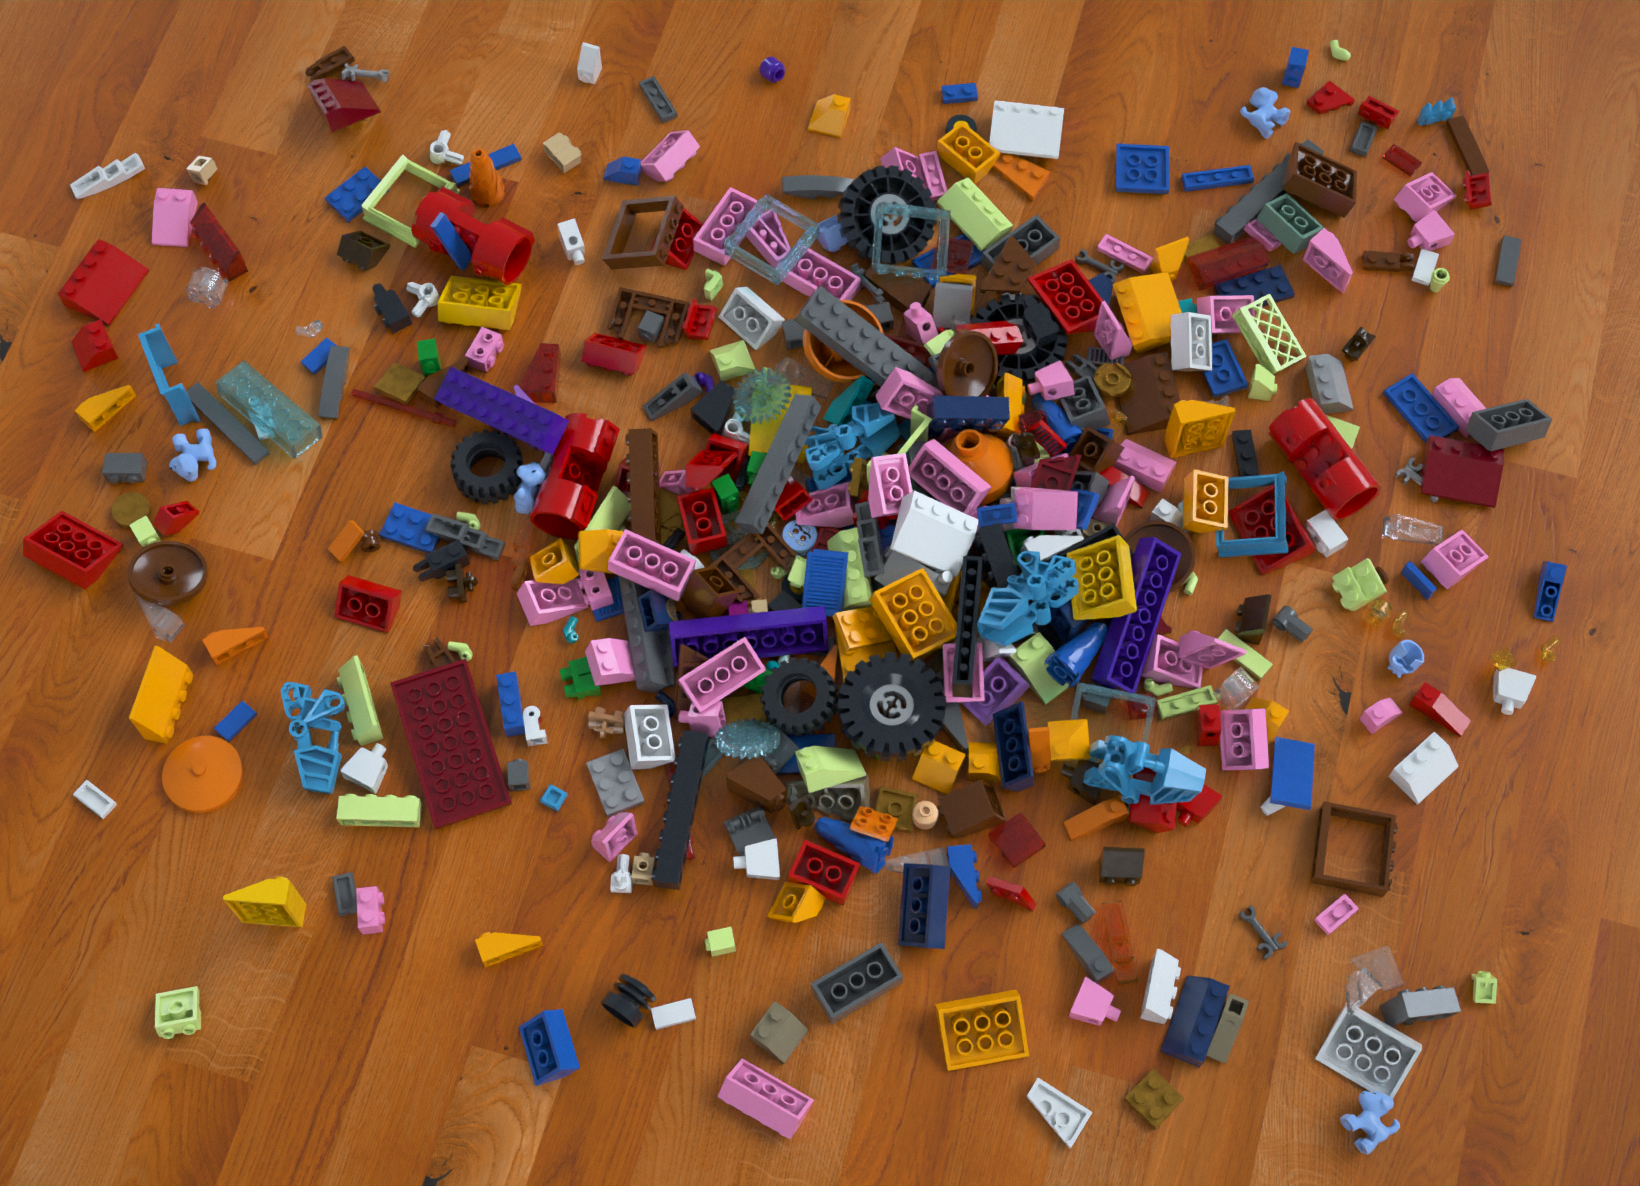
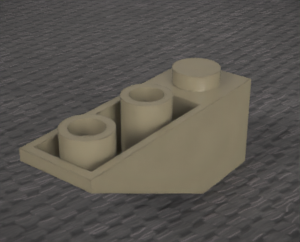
M1229 993L1218 1019L1206 1054L1207 1057L1226 1064L1249 1004L1248 1000Z

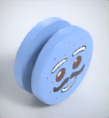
M793 520L784 527L782 538L798 556L804 557L814 547L817 541V531L814 526L797 525L796 520Z

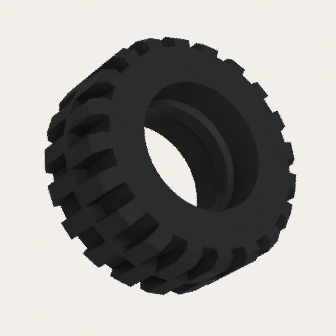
M483 430L482 433L476 431L472 433V436L469 437L467 435L464 437L463 442H459L456 445V451L452 452V460L450 461L451 472L458 490L462 491V495L466 498L470 497L471 501L476 503L479 500L482 504H488V502L495 504L498 503V500L503 499L504 501L508 499L509 494L514 495L517 492L516 487H519L522 480L517 476L516 472L521 465H524L520 448L514 439L509 438V435L505 433L500 435V432L493 430V432ZM485 457H496L505 462L501 471L490 477H479L471 473L473 465Z
M790 658L789 663L785 660L780 662L781 666L779 668L774 666L771 669L773 673L770 676L766 675L764 678L766 685L761 686L760 691L763 693V696H760V701L763 704L762 709L778 729L783 730L789 735L803 736L804 733L812 735L816 729L821 731L824 729L823 724L825 722L829 724L832 720L831 714H836L837 711L835 704L838 703L839 697L837 696L838 689L833 678L823 666L821 667L815 661H809L808 658H801V660ZM798 681H810L817 690L813 705L802 713L793 714L788 712L783 706V697L788 687Z

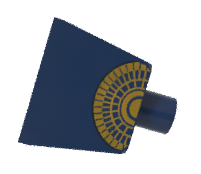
M653 590L637 598L645 632L667 631L670 629L669 622L681 620V612L676 611L673 599Z

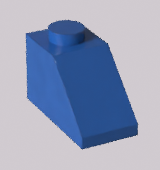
M623 156L608 163L604 180L638 186L642 173L641 159Z

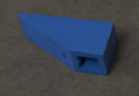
M1543 561L1538 580L1534 618L1554 622L1567 565Z
M972 844L947 846L946 854L947 863L950 866V875L973 908L977 909L979 902H982L981 890H977L976 882H979V872L974 869V863H977L976 851H972Z

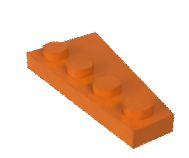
M1000 153V156L991 167L996 172L999 171L1003 174V177L1008 182L1014 183L1018 190L1024 191L1032 201L1050 176V171L1009 153Z

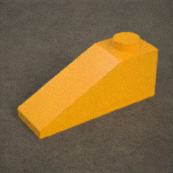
M126 385L90 397L85 402L79 404L74 411L79 419L95 432L129 403L136 394L130 385Z
M487 932L480 935L478 939H475L485 967L544 946L540 936Z

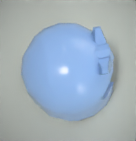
M1411 640L1401 641L1390 651V665L1387 669L1392 670L1393 674H1397L1398 678L1402 674H1411L1424 663V653L1417 643Z

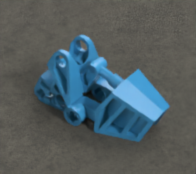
M879 403L852 406L853 421L839 427L836 424H832L828 429L812 426L810 432L814 431L815 434L807 437L805 445H808L809 448L805 449L809 467L812 469L816 487L819 490L830 488L847 475V470L852 475L850 473L851 462H854V457L866 459L868 457L881 456L900 437L894 413L883 410ZM858 435L861 445L844 455V450H849L855 446L856 436ZM842 468L840 472H834L836 469Z
M1024 551L1020 553L1017 560L1022 570L1021 575L1009 576L1006 588H991L977 624L980 637L1007 646L1033 633L1032 624L1034 622L1038 625L1048 624L1051 621L1049 606L1053 608L1060 607L1078 593V580L1072 577L1076 573L1075 561L1073 559L1054 555L1051 562L1047 563L1040 561V552ZM1023 557L1031 558L1029 562H1023L1021 559ZM1055 595H1058V596L1061 597V598L1058 599V600H1051V599H1050L1052 596H1055ZM1032 599L1034 602L1029 606L1028 601Z
M286 682L281 688V697L285 713L290 721H292L289 725V732L298 742V749L294 750L302 786L308 791L333 794L342 754L338 752V737L342 726L338 721L329 718L344 710V699L341 694L324 689L318 699L311 698L312 690L310 686ZM290 690L294 691L293 698L295 701H292L289 697ZM332 700H340L338 706H330ZM294 709H300V713L297 716H291V712ZM311 728L331 732L327 748L317 745L312 746Z
M1109 735L1105 737V741L1097 740L1091 744L1089 755L1103 760V763L1099 765V768L1092 767L1085 771L1083 783L1092 787L1119 791L1122 793L1121 800L1130 804H1137L1140 794L1150 796V805L1189 802L1202 792L1206 769L1172 748L1160 749L1159 755L1149 753L1150 745L1140 741L1131 742L1124 737ZM1143 767L1157 772L1153 783L1130 778V775L1143 770Z

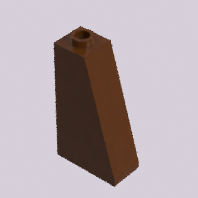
M873 261L870 267H866L863 276L873 286L883 291L882 297H884L885 301L889 302V304L903 314L910 309V305L914 302H919L924 309L931 295V284Z

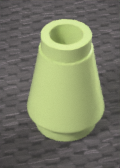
M1438 268L1432 272L1431 291L1439 292L1449 281L1450 277L1446 269Z

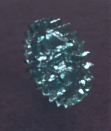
M762 367L761 372H758L757 369L754 370V374L748 372L747 378L742 376V383L737 382L739 388L733 389L736 393L732 395L734 399L732 404L735 407V411L741 419L744 418L746 422L750 420L752 424L756 420L759 424H762L764 419L769 423L770 417L775 420V414L782 415L780 410L787 409L784 404L790 403L788 397L792 396L790 393L791 387L783 373H779L777 369L773 372L770 367L767 372L764 367Z
M745 718L744 721L737 719L736 723L730 721V725L724 724V728H719L715 736L717 749H720L721 753L725 752L726 756L732 754V758L740 756V759H743L744 756H747L748 759H751L752 756L759 758L760 754L766 756V752L772 753V749H777V745H780L779 728H775L774 724L770 725V721L763 723V719L756 721L755 718L751 721L748 718Z

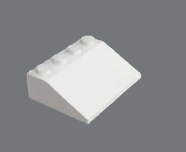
M994 101L989 144L1000 153L1058 159L1064 108Z
M913 491L902 497L890 549L939 571H949L953 577H957L963 564V556L967 555L975 538L978 519Z
M1347 1001L1315 1059L1371 1092L1379 1091L1393 1099L1420 1054L1422 1044Z

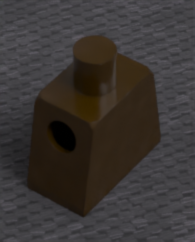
M1081 759L1078 761L1076 768L1064 764L1060 775L1071 779L1068 789L1092 805H1096L1102 788L1089 786L1083 783L1085 771L1092 767L1099 768L1101 763Z

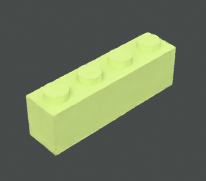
M346 794L345 796H339L336 819L340 825L420 827L422 803L419 798L412 795L405 796V798H397L395 795L377 797L373 794H367L365 797H361L355 794Z

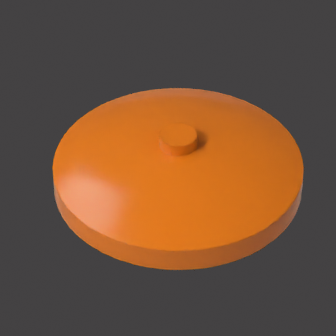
M214 736L194 737L178 745L168 756L162 771L163 787L170 800L179 808L192 813L212 812L230 802L239 791L244 775L243 763L238 752L227 741Z

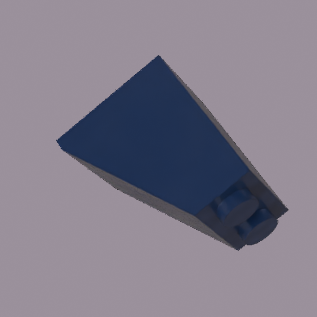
M1056 596V597L1053 598V600H1058V599H1060L1061 597H1060V596ZM1071 599L1060 607L1053 608L1050 606V624L1063 644H1066L1082 633L1092 621V619H1073Z

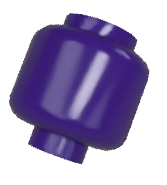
M768 57L760 65V74L768 81L775 83L784 77L785 66L776 58Z

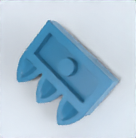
M1449 98L1444 104L1439 100L1433 107L1430 103H1427L1421 109L1417 122L1419 126L1430 125L1442 120L1447 121V119L1452 118L1456 109L1454 99Z

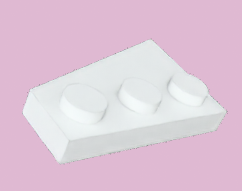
M1037 1078L1027 1098L1067 1147L1071 1149L1092 1112L1040 1078Z

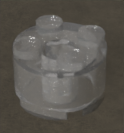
M201 267L200 270L195 268L186 286V292L189 294L188 299L193 302L199 301L210 308H216L221 303L229 282L226 278L224 280L220 278L221 274L217 271Z
M1240 667L1223 682L1220 688L1213 692V695L1228 710H1236L1259 686Z

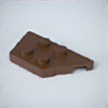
M1013 236L1009 237L983 282L980 293H985L986 291H996V294L1021 293L1027 279L1035 268L1036 262Z
M679 644L677 680L709 659L691 648ZM677 681L675 719L679 720L680 711H689L692 702Z

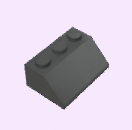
M1090 375L1073 381L1075 395L1059 398L1072 425L1082 428L1089 426L1094 430L1110 425L1106 407Z

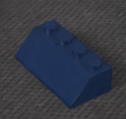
M1020 701L992 714L1002 788L1016 792L1032 787L1034 781L1024 702Z
M904 863L898 945L945 949L950 866Z
M1187 976L1161 1053L1200 1068L1204 1063L1230 986L1211 978Z

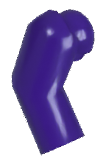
M701 372L695 373L696 381L698 384L706 387L707 393L715 387L711 376Z

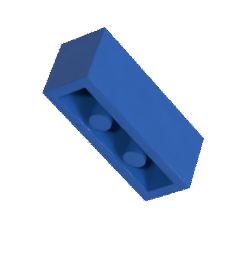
M516 671L497 674L501 712L506 736L511 737L525 734L523 708Z

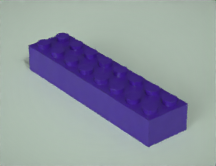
M451 366L434 400L551 455H553L569 423L567 419L550 410Z
M1156 537L1139 538L1131 561L1137 611L1112 618L1092 676L1093 681L1112 689L1118 695H1135L1181 557L1180 552Z
M824 606L669 622L674 667L678 666L679 644H683L711 659L744 637H746L758 658L829 651Z

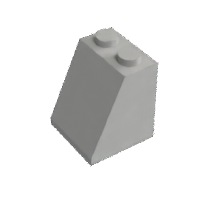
M936 282L933 320L937 330L939 327H942L945 330L946 328H952L957 332L956 325L969 324L973 285Z
M888 546L883 552L884 574L872 576L875 580L887 586L921 568H924L932 583L938 575L927 565L890 549L891 546Z

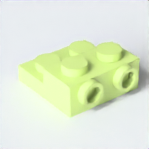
M1368 558L1352 568L1347 567L1332 576L1334 580L1332 582L1333 588L1336 592H1340L1343 597L1340 599L1344 608L1352 611L1358 610L1387 592L1371 560Z
M198 986L156 994L155 1029L159 1037L170 1039L174 1037V1034L184 1033L191 1035L195 1033V1030L201 1029Z

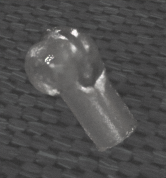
M316 320L307 327L297 326L296 335L314 337L322 330L323 323Z

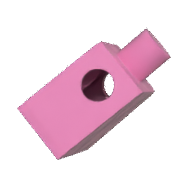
M1434 209L1413 226L1410 233L1411 238L1407 242L1411 248L1420 246L1421 249L1432 251L1451 244L1455 234Z
M919 302L912 303L910 309L904 312L907 334L925 348L924 345L938 336V332L931 314L923 309Z
M1061 361L1034 373L1036 382L1027 385L1030 395L1041 393L1044 400L1047 401L1075 395L1073 379Z
M722 701L714 703L700 713L691 703L689 711H680L679 722L689 723L691 731L708 733V737L723 740L727 721Z
M1085 977L1068 1017L1101 1026L1105 1017L1117 1022L1121 1010L1110 1005L1114 997L1113 994Z

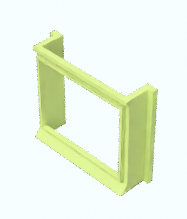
M402 155L361 205L365 215L363 220L416 248L419 240L413 237L411 228L374 209L375 205L404 169L439 188L443 186L457 194L460 193V190L457 189L456 183L438 176Z
M917 405L911 410L910 438L897 454L906 453L915 441L928 442V425L932 419L918 411L919 407ZM870 460L869 463L867 464V490H868V491H869V481H870L871 460Z

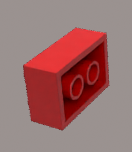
M714 487L678 495V508L690 554L694 555L728 547Z
M804 840L788 874V882L811 885L826 899L844 906L860 872V863Z

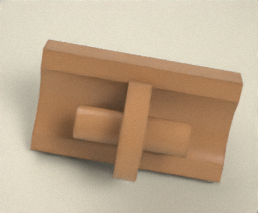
M596 707L593 712H589L588 728L600 732V738H605L607 733L623 735L624 718L622 711L615 710L612 715H607L604 708Z

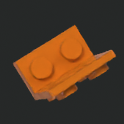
M860 806L850 825V830L888 842L890 836L893 837L898 818L874 811L869 807Z

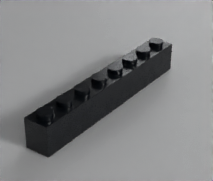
M963 556L952 677L953 697L973 698L978 638L977 624L980 614L983 557Z
M684 730L683 737L680 736L678 748H680V753L676 755L674 763L675 767H677L676 773H672L671 776L673 788L672 792H668L667 804H669V807L663 816L665 827L664 830L661 829L659 836L661 847L660 849L657 848L656 851L657 867L652 870V880H654L656 887L680 890L709 745L708 733Z

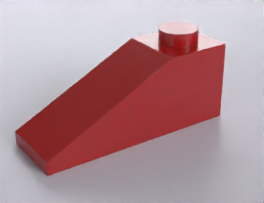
M1426 682L1423 683L1409 704L1459 737L1462 736L1471 722L1441 691Z

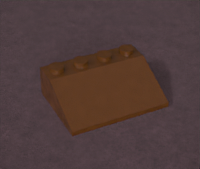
M1295 142L1283 177L1282 189L1301 197L1305 201L1316 204L1319 208H1324L1334 215L1345 218L1356 204L1357 171Z
M1167 352L1147 355L1124 364L1123 366L1126 367L1131 376L1130 387L1125 394L1117 398L1127 435L1167 429L1173 406L1180 401Z

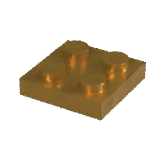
M854 457V462H851L850 466L852 481H849L848 492H850L852 497L859 500L862 491L867 490L868 462L862 458Z
M1153 1069L1124 1100L1156 1129L1185 1098Z

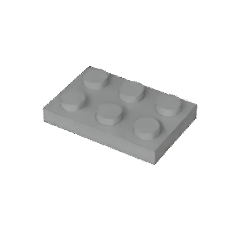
M624 749L586 763L607 817L645 803Z

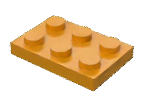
M873 606L837 612L832 616L846 651L893 642L892 637Z

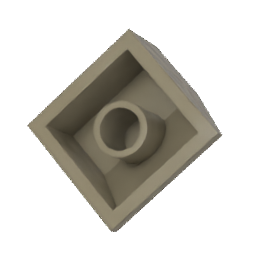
M774 1001L751 1032L750 1039L774 1058L785 1064L809 1030L790 1011Z

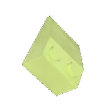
M1038 632L1016 649V653L1009 655L1008 663L1031 684L1029 688L1046 705L1069 688V684L1060 685L1046 671L1049 665H1044L1045 659L1054 653L1055 650Z
M811 746L795 751L798 769L809 793L866 776V772L855 749Z

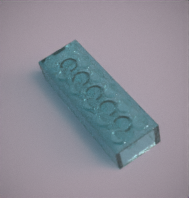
M243 360L216 381L218 394L294 459L322 438L321 425L246 361Z

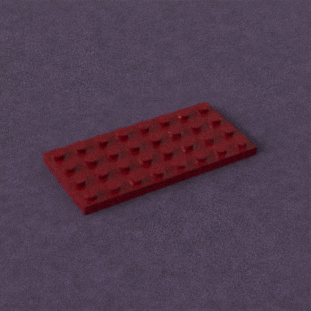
M466 658L390 682L435 830L512 805Z

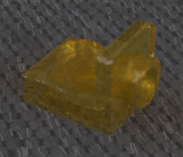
M1111 409L1108 416L1110 425L1103 428L1114 430L1112 440L1115 441L1125 428L1127 417L1122 412Z
M1508 647L1493 652L1490 655L1498 671L1507 668L1514 669L1517 665Z

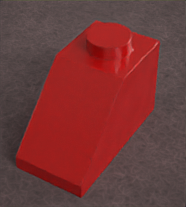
M188 501L161 506L153 526L165 536L176 534L197 517L200 511Z

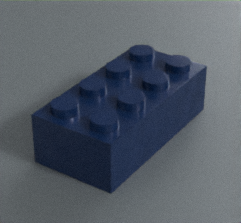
M934 396L927 405V416L932 419L928 428H933L934 431H942L944 428H951L952 431H962L963 429L975 431L989 429L990 432L1000 431L1010 419L1009 397Z

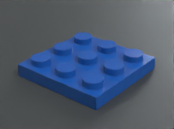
M1117 143L1115 191L1169 194V146Z

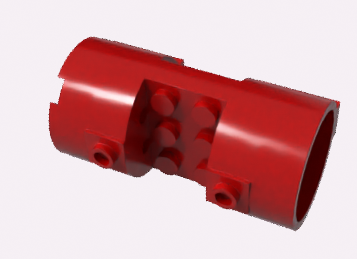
M443 186L440 190L437 189L435 193L429 192L423 198L415 212V215H417L416 223H413L411 227L414 238L427 244L429 249L435 253L449 254L430 227L440 212L444 213L472 253L471 264L476 274L479 276L484 275L488 278L491 277L505 285H510L519 278L532 252V245L535 242L533 232L504 217L500 221L495 220L488 225L472 217L475 212L473 202Z
M1307 398L1297 402L1298 406L1290 410L1287 408L1270 424V432L1268 434L1288 461L1295 466L1332 519L1340 521L1368 506L1380 495L1381 486L1313 398Z
M572 413L565 416L569 423L553 453L554 459L548 477L541 484L530 516L531 522L538 529L562 539L577 540L578 532L584 531L587 528L598 497L597 491L603 473L607 470L620 431L609 420L601 418L594 420L587 418V414Z

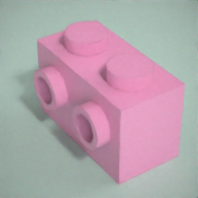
M481 327L465 354V358L469 360L470 366L487 373L489 368L493 367L498 352L500 353L503 350L502 335Z
M578 570L580 576L577 578L579 588H584L585 594L582 595L585 604L590 605L592 611L614 604L604 573Z
M377 886L356 888L358 929L362 935L383 932L382 924H385V915L382 912V905L384 904L383 892H380Z

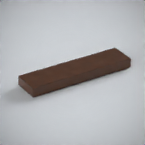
M1464 115L1447 119L1446 124L1470 175L1490 172Z

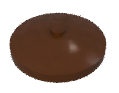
M971 330L961 331L947 341L940 353L937 364V381L944 396L985 397L988 395L994 385L998 371V357L992 341L985 334Z
M1149 521L1136 526L1128 532L1124 539L1133 553L1139 538L1156 537L1181 553L1169 593L1179 589L1189 580L1195 567L1196 554L1192 540L1183 529L1166 521Z
M161 541L145 546L132 557L128 566V580L135 594L147 602L158 605H175L194 598L204 588L208 577L207 564L202 554L194 547L177 541Z

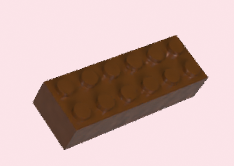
M652 428L628 429L626 445L629 446V453L626 454L627 465H630V472L627 473V483L630 484V491L627 497L628 503H631V511H628V520L632 524V530L629 531L661 545L658 433Z

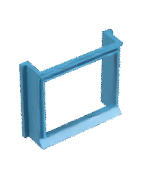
M159 323L155 324L156 328L140 333L138 337L160 394L164 395L180 426L195 420L197 423L201 422L183 384L180 383L169 388L162 369L178 362Z
M1284 471L1279 474L1228 478V489L1264 487L1275 483L1276 537L1224 541V530L1216 531V547L1219 552V558L1288 553L1285 516V485H1287V477Z

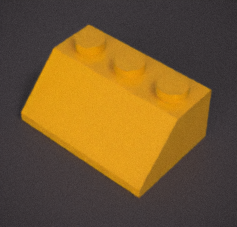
M963 122L939 139L937 143V155L963 177L969 178L974 184L987 175L1000 156L998 150Z
M1004 373L996 385V397H1009L1010 411L1009 421L1000 431L995 432L996 437L1009 438L1014 433L1021 434L1024 428V423L1021 422V415L1024 413L1022 397L1025 394V386H1022V379L1009 373Z
M1195 469L1192 470L1184 478L1183 530L1197 533L1226 530L1228 524V477Z

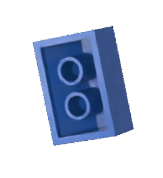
M563 1009L544 1010L519 1026L536 1086L566 1077L580 1068Z

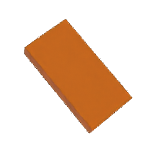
M349 520L328 550L339 561L343 562L365 532L353 520Z

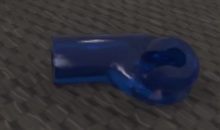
M659 691L655 698L663 705H668L669 718H671L675 713V702L663 691Z

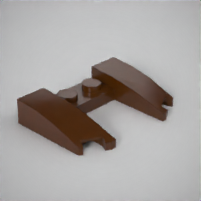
M619 287L607 328L608 330L614 329L619 333L618 337L623 340L634 310L645 313L648 310L666 317L658 348H663L664 344L673 342L677 345L683 332L682 326L686 320L687 308L690 304L683 300Z
M769 523L765 527L763 534L748 533L710 565H716L740 591L736 597L739 603H743V599L753 597L754 600L760 598V595L736 570L756 552L762 549L787 574L791 570V567L788 566L791 557L795 558L797 555Z

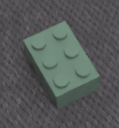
M1287 193L1266 203L1256 219L1293 254L1307 248L1309 241L1324 229L1316 219Z

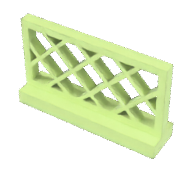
M1270 294L1247 306H1243L1232 314L1259 363L1271 374L1274 375L1306 357ZM1265 300L1268 302L1270 306L1269 311L1262 308V304ZM1251 308L1257 311L1256 318L1251 316L1248 309ZM1261 313L1268 315L1267 322L1260 320ZM1272 317L1278 319L1279 326L1271 324ZM1259 324L1266 326L1265 334L1258 328ZM1270 328L1278 331L1276 338L1269 335ZM1281 332L1288 336V342L1280 340ZM1268 340L1275 342L1274 349L1270 348L1267 343ZM1279 344L1287 346L1286 354L1278 351ZM1291 348L1295 349L1299 356L1297 358L1290 356ZM1277 355L1285 358L1284 365H1280Z

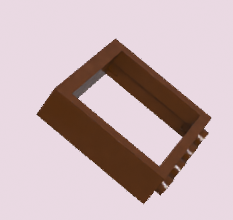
M676 196L623 200L602 260L611 270L664 266L684 205ZM665 211L653 250L623 253L636 213Z
M1324 801L1319 810L1311 883L1384 897L1390 891L1392 879H1389V875L1394 868V860H1391V857L1396 849V841H1393L1394 834L1398 830L1397 823H1395L1396 815ZM1330 816L1385 826L1378 885L1323 875Z

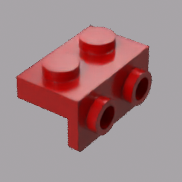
M1368 96L1365 102H1362L1358 114L1381 127L1389 129L1398 116L1399 111Z
M1465 171V178H1463V186L1467 192L1464 193L1465 204L1468 203L1471 210L1492 206L1489 172L1471 176L1469 171Z
M696 299L691 300V304L687 308L686 320L682 326L688 339L709 340L717 313L716 306L699 305Z

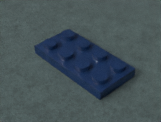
M1281 265L1217 283L1213 287L1217 296L1254 295V301L1270 294L1274 302L1277 303L1294 298L1295 295ZM1266 300L1263 302L1262 307L1269 305Z

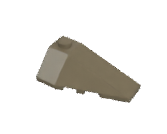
M868 774L811 793L808 792L803 780L786 783L787 798L794 793L800 798L805 796L809 801L811 809L815 808L824 811L828 815L830 813L841 816V819L853 820L860 806L869 807L870 787Z

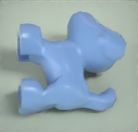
M1261 87L1253 92L1249 100L1250 104L1258 108V110L1251 113L1247 111L1246 107H1242L1240 113L1249 120L1252 126L1259 130L1265 139H1268L1274 132L1272 128L1275 127V124L1271 121L1283 126L1288 121L1291 111L1286 107L1280 110L1276 109L1273 104L1278 98L1277 93Z
M208 429L197 430L196 435L200 444H189L184 434H176L172 437L175 449L178 452L182 451V454L173 458L169 463V467L187 481L193 482L198 478V461H208V470H213L216 467L217 461L214 458L211 446L212 437Z
M536 461L527 465H521L516 472L522 482L514 494L515 509L518 513H524L531 516L535 497L539 493L541 484L548 477L547 473L543 471L540 464Z
M1364 1090L1358 1097L1363 1112L1357 1117L1353 1114H1345L1340 1117V1121L1348 1131L1352 1129V1132L1361 1128L1367 1133L1366 1138H1358L1354 1144L1362 1154L1368 1155L1376 1148L1378 1143L1385 1141L1389 1135L1396 1133L1400 1128V1123L1397 1119H1394L1392 1125L1386 1127L1379 1119L1394 1107V1101L1390 1096L1384 1095L1379 1091L1369 1092Z

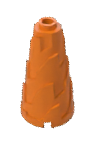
M477 148L471 152L469 194L475 204L484 207V204H489V207L503 199L505 188L501 176L495 170L493 161L488 153L482 148Z

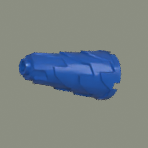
M1041 393L1034 394L1031 401L1032 408L1039 420L1042 419L1067 444L1066 448L1056 456L1067 453L1069 456L1084 430L1079 426L1072 425L1064 409L1059 407L1054 400L1047 401L1044 400Z
M1104 622L1092 623L1082 633L1050 654L1044 665H1049L1046 668L1048 674L1062 686L1065 683L1069 684L1068 687L1075 686L1080 681V677L1100 647L1104 644L1109 629L1107 624Z
M827 817L817 820L814 827L816 833L827 842L836 846L839 851L850 856L854 861L875 874L884 867L887 862L884 859L886 855L890 856L894 837L890 836L889 841L886 842L850 830L851 824Z

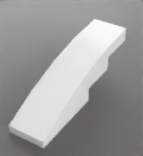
M134 153L122 162L116 159L104 168L97 166L70 184L75 197L81 199L111 188L141 172L145 167L139 155Z

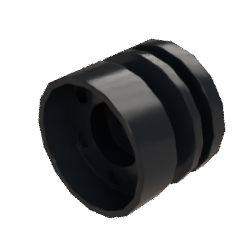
M622 973L618 977L621 983L615 982L613 984L619 993L616 994L608 991L600 1003L618 1020L632 1028H636L644 1017L638 1008L649 1010L650 1005L647 1002L654 1003L656 996L642 982Z

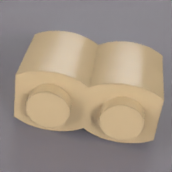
M559 132L543 142L544 152L563 173L581 163V151L578 147L571 145L568 136H564Z

